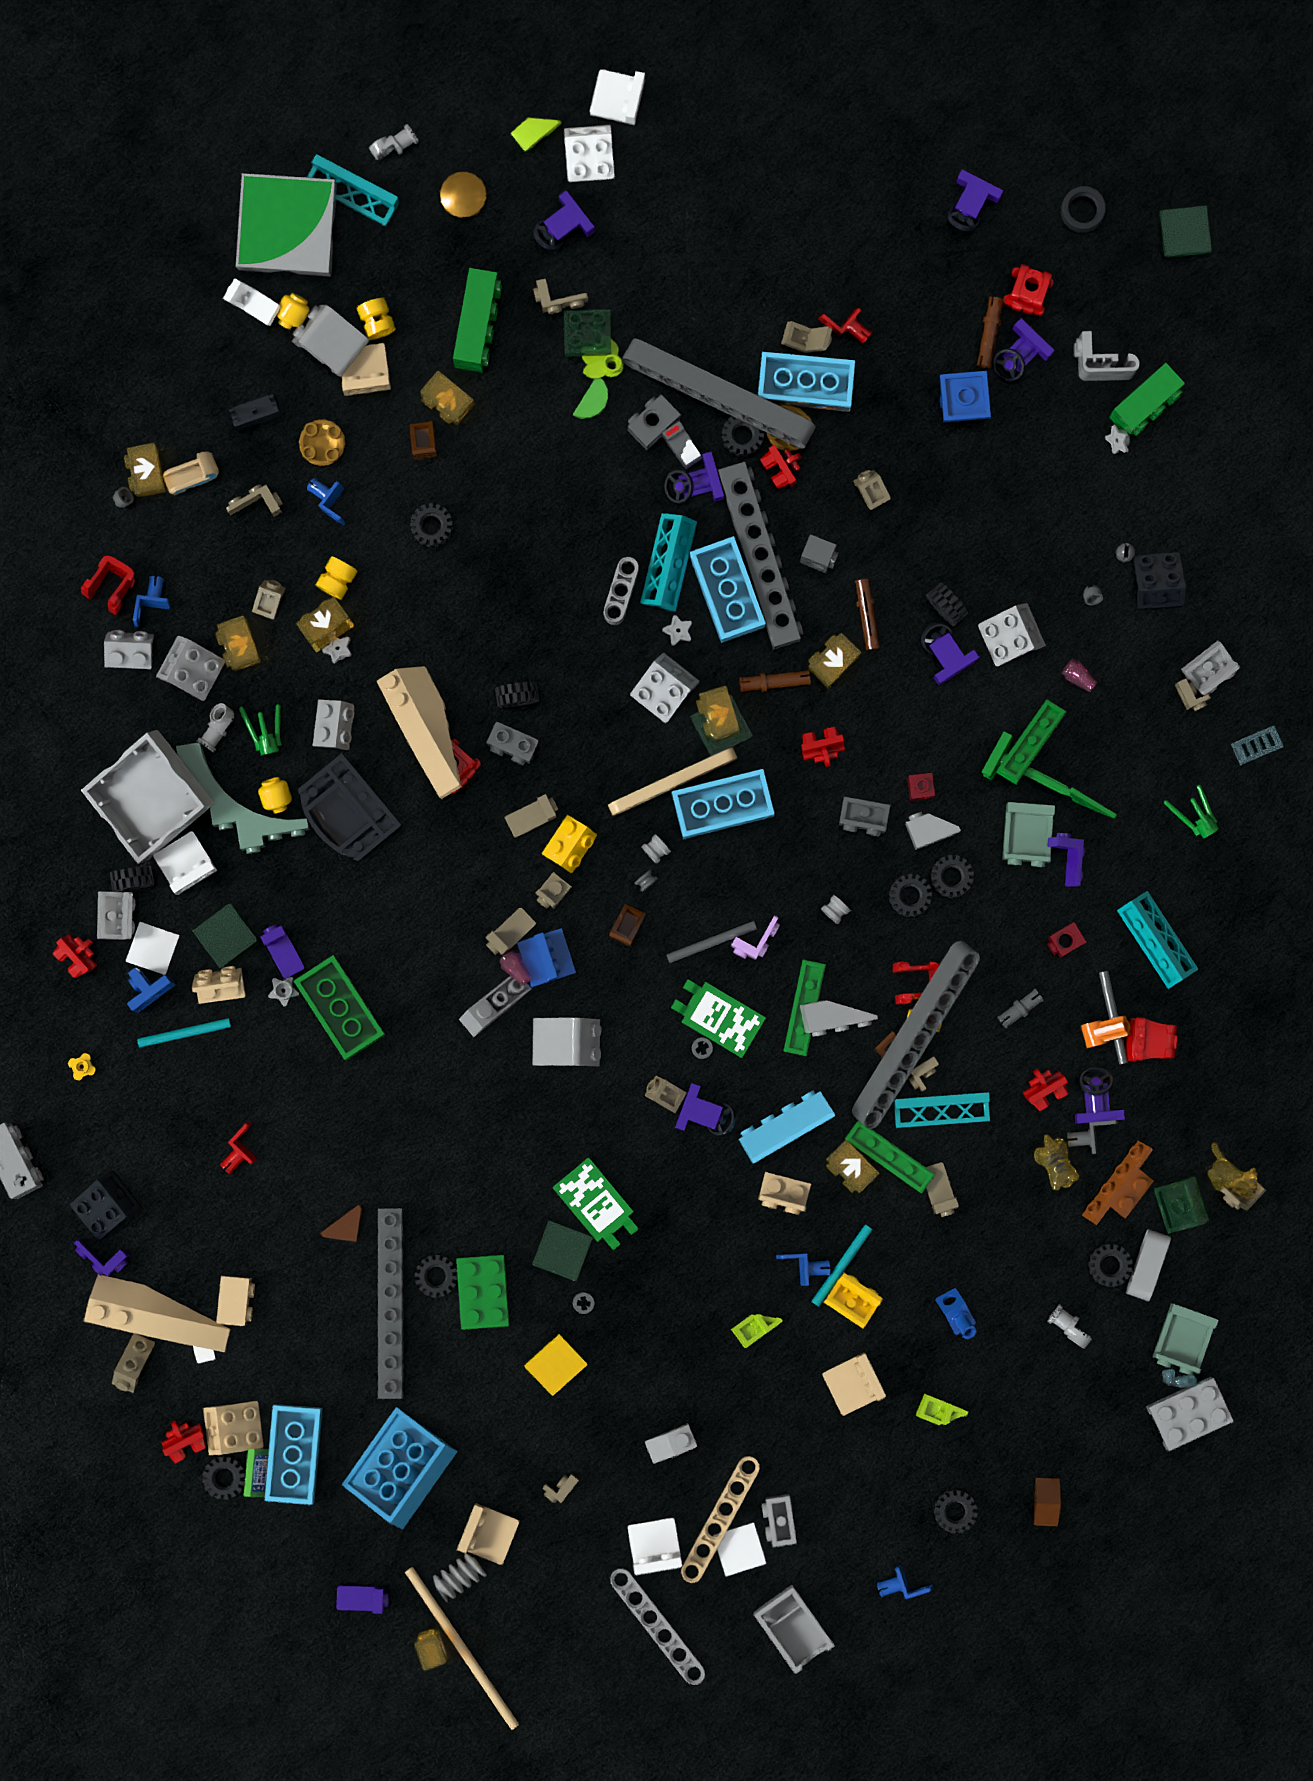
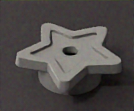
M1113 425L1111 434L1105 437L1112 446L1113 454L1118 453L1119 450L1128 452L1129 435L1125 430H1118L1117 426Z
M674 615L671 625L663 628V632L671 636L672 645H675L680 640L691 641L688 630L692 622H682Z
M331 635L330 644L323 648V653L331 655L334 664L338 660L351 656V652L348 649L350 638L338 639L336 636Z
M289 977L284 981L273 978L274 989L269 994V998L279 999L281 1004L286 1006L290 997L299 995V992L292 987L293 978Z

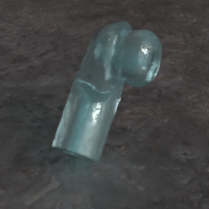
M1173 1369L1162 1372L1164 1378L1162 1380L1166 1385L1180 1388L1194 1387L1196 1385V1378L1193 1375L1175 1376Z

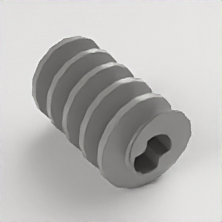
M467 1553L464 1554L465 1563L457 1559L458 1568L450 1564L449 1574L441 1570L442 1579L436 1575L433 1576L436 1588L447 1603V1595L453 1599L456 1598L455 1589L460 1593L464 1592L462 1584L470 1588L472 1586L470 1579L479 1582L478 1573L484 1577L487 1576L474 1556L471 1557Z

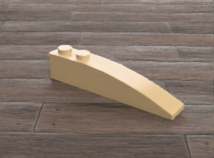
M423 666L395 669L377 680L402 732L439 797L442 799L459 789L461 783L457 763L453 755L454 748L449 735L450 728L445 715V703L427 668Z
M99 1274L90 1295L84 1319L85 1322L220 1352H225L230 1333L229 1328L222 1324H217L216 1321L193 1311L191 1308L160 1294L146 1285L105 1275L100 1276Z

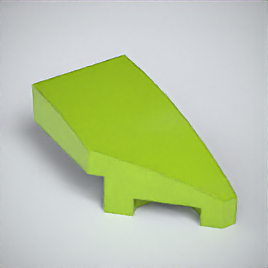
M759 1314L750 1315L731 1330L743 1347L747 1348L783 1321L781 1318L766 1317Z

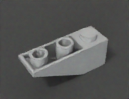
M516 971L469 1008L459 1020L475 1037L532 988Z
M818 1001L800 1005L805 1033H812L813 1037L827 1034L826 1029L835 1028V1032L848 1030L851 1024L857 1023L858 1027L872 1025L871 1020L878 1019L877 1015L830 1001Z

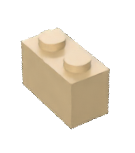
M221 1276L217 1324L246 1326L247 1321L252 1320L253 1307H249V1300L254 1297L255 1284L251 1283L252 1278Z

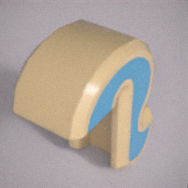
M201 452L197 454V459L168 469L164 472L163 477L171 494H179L185 492L190 487L199 486L217 477L219 470L212 453Z

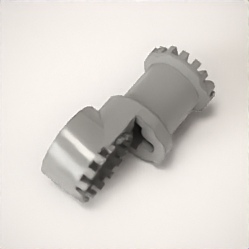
M406 125L404 130L395 136L380 138L369 149L378 160L383 158L382 155L384 157L386 154L388 155L393 149L400 155L403 153V149L419 141L414 132L412 133V129Z
M217 704L210 713L211 721L208 724L209 728L202 738H198L197 741L203 746L206 744L205 747L214 752L216 750L215 746L222 736H226L225 729L233 721L231 719H234L233 711L225 704ZM225 711L224 715L221 717V719H219V717L221 716L220 714H223V712Z
M1059 1304L1055 1311H1053L1054 1314H1051L1048 1322L1059 1326L1070 1340L1085 1349L1092 1338L1087 1337V1334L1083 1335L1084 1332L1075 1327L1079 1318L1077 1316L1073 1317L1062 1309L1063 1306Z

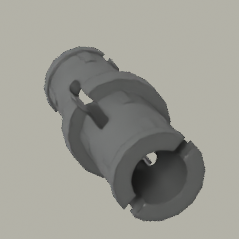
M1033 989L1032 992L1020 1001L1016 1000L1011 1008L997 1018L1000 1022H1003L1002 1025L1007 1029L1020 1017H1026L1028 1011L1044 1000L1041 995L1032 1000L1038 995V991Z

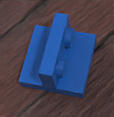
M987 371L940 375V408L943 409L944 422L990 419Z
M562 928L545 934L540 933L534 935L533 938L517 942L531 987L576 973Z
M134 968L128 973L131 977L128 981L135 991H138L140 994L129 1001L127 1005L132 1011L139 1013L175 986V983L170 977L164 975L151 984L142 970Z

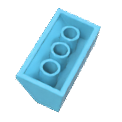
M813 1090L801 1097L803 1099L802 1103L795 1106L792 1102L781 1109L783 1114L776 1118L772 1114L761 1120L763 1125L759 1128L754 1129L751 1126L741 1132L743 1137L739 1141L752 1163L757 1162L835 1116L821 1092L815 1094Z

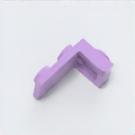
M774 915L757 948L736 937L731 947L735 948L733 953L746 959L747 955L755 960L758 955L763 957L769 946L765 943L768 936L774 937L780 924L776 923L778 917Z

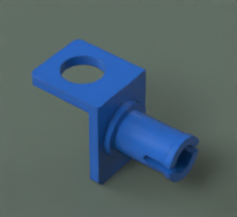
M313 478L311 480L313 485L309 483L307 490L322 499L318 506L324 513L344 526L345 521L330 510L344 490V487L336 481L329 488L318 481L317 478Z
M150 576L147 595H137L133 616L135 627H139L142 606L170 609L169 600L161 598L164 583L162 577L157 576L156 581L155 576Z
M807 1254L776 1255V1259L799 1258L801 1286H809V1276L830 1275V1269H820L821 1267H830L829 1260L809 1262Z
M953 1288L936 1298L937 1304L946 1316L955 1335L961 1333L965 1339L972 1338L976 1334V1329L973 1326L975 1321L957 1289ZM950 1297L956 1298L953 1304L944 1305L946 1299Z
M898 1565L895 1568L897 1577L877 1582L878 1590L882 1589L879 1592L881 1597L902 1591L905 1599L930 1592L933 1589V1585L910 1591L902 1565Z

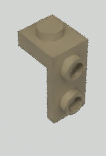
M546 279L537 280V288L533 289L536 302L541 301L543 312L548 311L549 314L561 312L562 308L571 306V309L584 306V303L588 302L587 293L551 301Z
M789 321L787 322L781 344L804 353L823 351L831 343L832 328L820 327L811 329Z
M257 485L249 490L250 494L244 498L239 496L229 502L230 506L226 508L228 513L232 515L263 497L275 517L282 513L279 508L282 502L276 492L271 494L267 485L263 487Z
M545 794L537 798L538 801L507 815L505 820L513 836L518 837L557 818L555 811L558 808L553 798L548 799Z
M519 908L497 930L492 931L486 937L489 941L486 946L495 955L499 952L503 956L536 923L522 908Z
M941 1162L926 1167L935 1174L926 1188L934 1214L940 1213L941 1217L955 1213L954 1208L959 1206L957 1199L954 1198L944 1164Z
M1247 1174L1232 1190L1223 1187L1221 1191L1225 1194L1223 1199L1230 1206L1238 1210L1240 1208L1248 1210L1263 1195L1266 1189L1256 1180L1254 1182L1253 1177Z
M133 1334L114 1371L112 1384L122 1391L134 1393L139 1375L154 1347V1341L138 1334Z

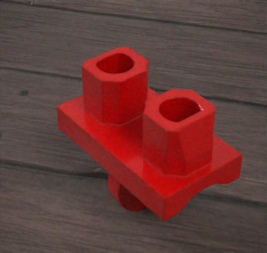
M771 446L769 448L770 452L766 453L760 461L766 470L778 464L781 472L771 477L775 486L779 489L788 484L790 486L797 483L788 466L791 465L794 472L801 469L797 463L801 459L800 453L792 455L791 451L787 449L783 452L787 458L784 461L776 446Z
M836 727L826 728L824 730L825 739L818 741L816 740L815 733L803 734V744L801 746L804 761L814 758L815 763L824 761L825 767H829V759L838 758L837 752L845 751L843 736L839 735Z
M69 934L56 942L58 946L53 955L61 962L68 957L74 962L68 968V972L74 978L90 972L98 966L91 959L94 955L89 948L93 944L91 939L83 942L79 936L74 939Z
M1036 1069L1033 1071L1035 1078L1029 1081L1031 1087L1023 1091L1025 1098L1041 1111L1048 1107L1049 1102L1045 1096L1053 1092L1057 1099L1068 1095L1065 1085L1068 1082L1059 1071L1051 1074L1047 1070L1041 1074Z
M176 1421L171 1422L173 1430L166 1433L168 1439L161 1442L163 1453L165 1456L169 1455L175 1463L186 1457L183 1447L189 1444L194 1453L206 1448L203 1428L200 1423L189 1427L187 1422L179 1426Z

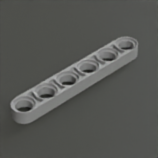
M623 1568L614 1570L610 1578L611 1584L682 1677L692 1685L701 1683L705 1673L703 1666L631 1573ZM625 1573L628 1577L626 1585L618 1586L614 1581L615 1575ZM634 1591L641 1593L643 1597L642 1602L638 1605H634L629 1601V1595ZM652 1610L657 1614V1620L654 1623L649 1624L644 1621L643 1615L646 1611ZM667 1629L671 1632L672 1637L670 1641L661 1642L659 1640L658 1633L660 1630ZM677 1648H683L686 1651V1658L682 1661H676L673 1658V1651ZM698 1667L701 1671L699 1679H690L687 1675L688 1669Z

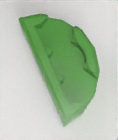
M601 378L594 379L573 416L580 419L591 418L599 415L605 409L608 401V389Z

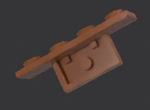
M1137 1141L1129 1150L1122 1163L1116 1167L1113 1175L1101 1187L1094 1200L1087 1206L1082 1216L1097 1225L1111 1207L1122 1217L1126 1218L1153 1183V1180L1139 1169L1153 1149Z

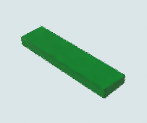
M1046 700L999 766L997 773L1012 783L1017 784L1067 711Z
M807 960L802 961L783 1052L807 1056L811 1033H805L800 1005L818 1002L826 964Z
M859 1120L845 1138L846 1141L921 1194L935 1176L933 1172L878 1133L866 1128Z

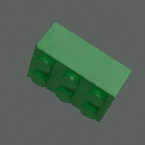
M1165 363L1113 410L1109 418L1119 429L1125 430L1129 437L1132 434L1137 436L1146 428L1150 418L1154 421L1163 413V410L1166 408L1165 404L1168 403L1171 406L1183 393L1181 389L1185 383Z
M505 1255L457 1258L461 1330L509 1326Z

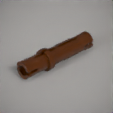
M989 297L987 314L983 319L985 325L978 357V367H992L997 331L1002 322L1000 320L1004 302L1002 298Z
M861 579L855 581L858 602L856 604L857 607H860L866 650L878 649L880 645L873 606L875 599H872L870 579ZM863 593L866 594L868 612H866ZM867 617L870 618L872 636L869 633Z
M809 670L770 675L760 673V676L739 677L740 691L761 690L765 692L771 688L810 685Z

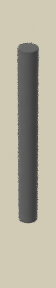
M752 921L667 954L669 963L757 930L756 925Z
M1100 972L1099 975L1109 1019L1116 1018L1118 1013L1109 972ZM1123 1037L1114 1039L1119 1064L1128 1063Z

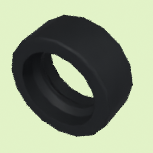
M1079 186L1072 189L1065 196L1061 205L1063 222L1069 229L1076 232L1087 233L1094 230L1101 224L1106 212V203L1103 196L1096 189L1089 186ZM1080 196L1091 198L1097 207L1095 217L1086 223L1076 221L1070 214L1071 202Z

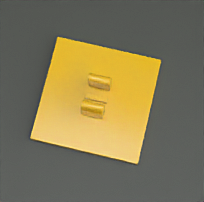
M559 1334L527 1362L524 1367L554 1396L588 1364Z

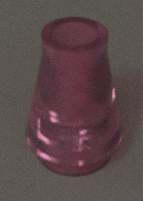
M1072 659L1062 671V674L1065 676L1064 679L1084 688L1088 692L1097 683L1080 661L1077 662Z
M512 950L500 959L501 969L517 980L521 986L527 984L532 979L519 953H515Z

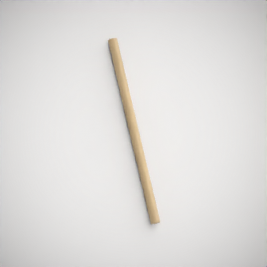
M413 1567L405 1572L508 1726L511 1730L517 1727L519 1723Z

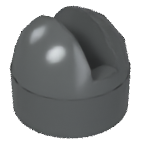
M121 487L114 493L113 500L116 506L124 508L133 502L134 497L128 488Z
M1123 543L1117 548L1116 556L1121 562H1129L1135 556V549L1131 544ZM1125 546L1129 547L1128 558L1124 557Z
M1092 585L1093 587L1090 588L1086 587L1084 590V600L1088 605H1096L1103 600L1102 591L1096 585Z

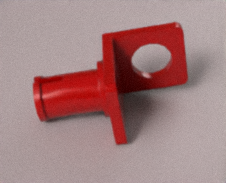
M860 308L855 309L841 327L825 314L818 318L824 325L832 328V331L837 336L841 335L844 331H848L862 344L872 333L856 320V316L861 311Z
M251 1121L247 1122L228 1142L233 1147V1151L220 1165L224 1169L231 1163L225 1170L229 1174H232L243 1160L250 1164L258 1160L238 1140L253 1124Z

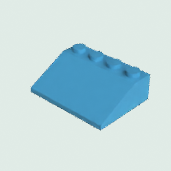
M396 1407L342 1485L389 1523L403 1529L458 1451Z

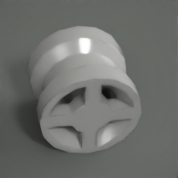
M656 834L652 837L650 843L642 846L643 850L656 864L660 862V858L663 855H668L671 852Z
M833 895L830 898L831 902L828 905H824L821 910L836 924H839L841 917L844 914H848L851 910L839 898Z

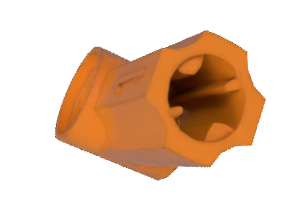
M1126 1016L1081 1025L1087 1048L1128 1036L1131 1029Z

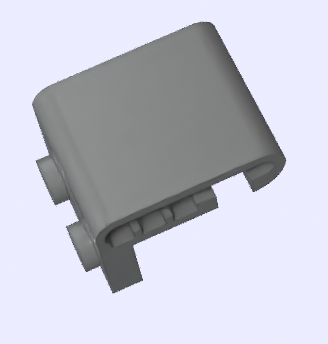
M314 306L307 315L309 320L306 324H301L294 331L293 335L295 338L292 342L298 347H303L321 363H325L330 367L332 372L341 377L369 342V339L329 306Z
M1082 331L1080 337L1074 343V357H1078L1079 377L1084 381L1129 380L1133 378L1139 367V360L1133 354L1127 355L1124 361V368H1115L1118 362V354H1092V331Z
M533 1018V1065L599 1066L601 1058L600 1019Z

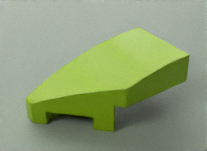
M528 118L511 134L524 151H529L544 136H548L556 129L561 122L560 120Z
M924 1394L916 1416L937 1425H946L954 1419L966 1416L968 1411Z

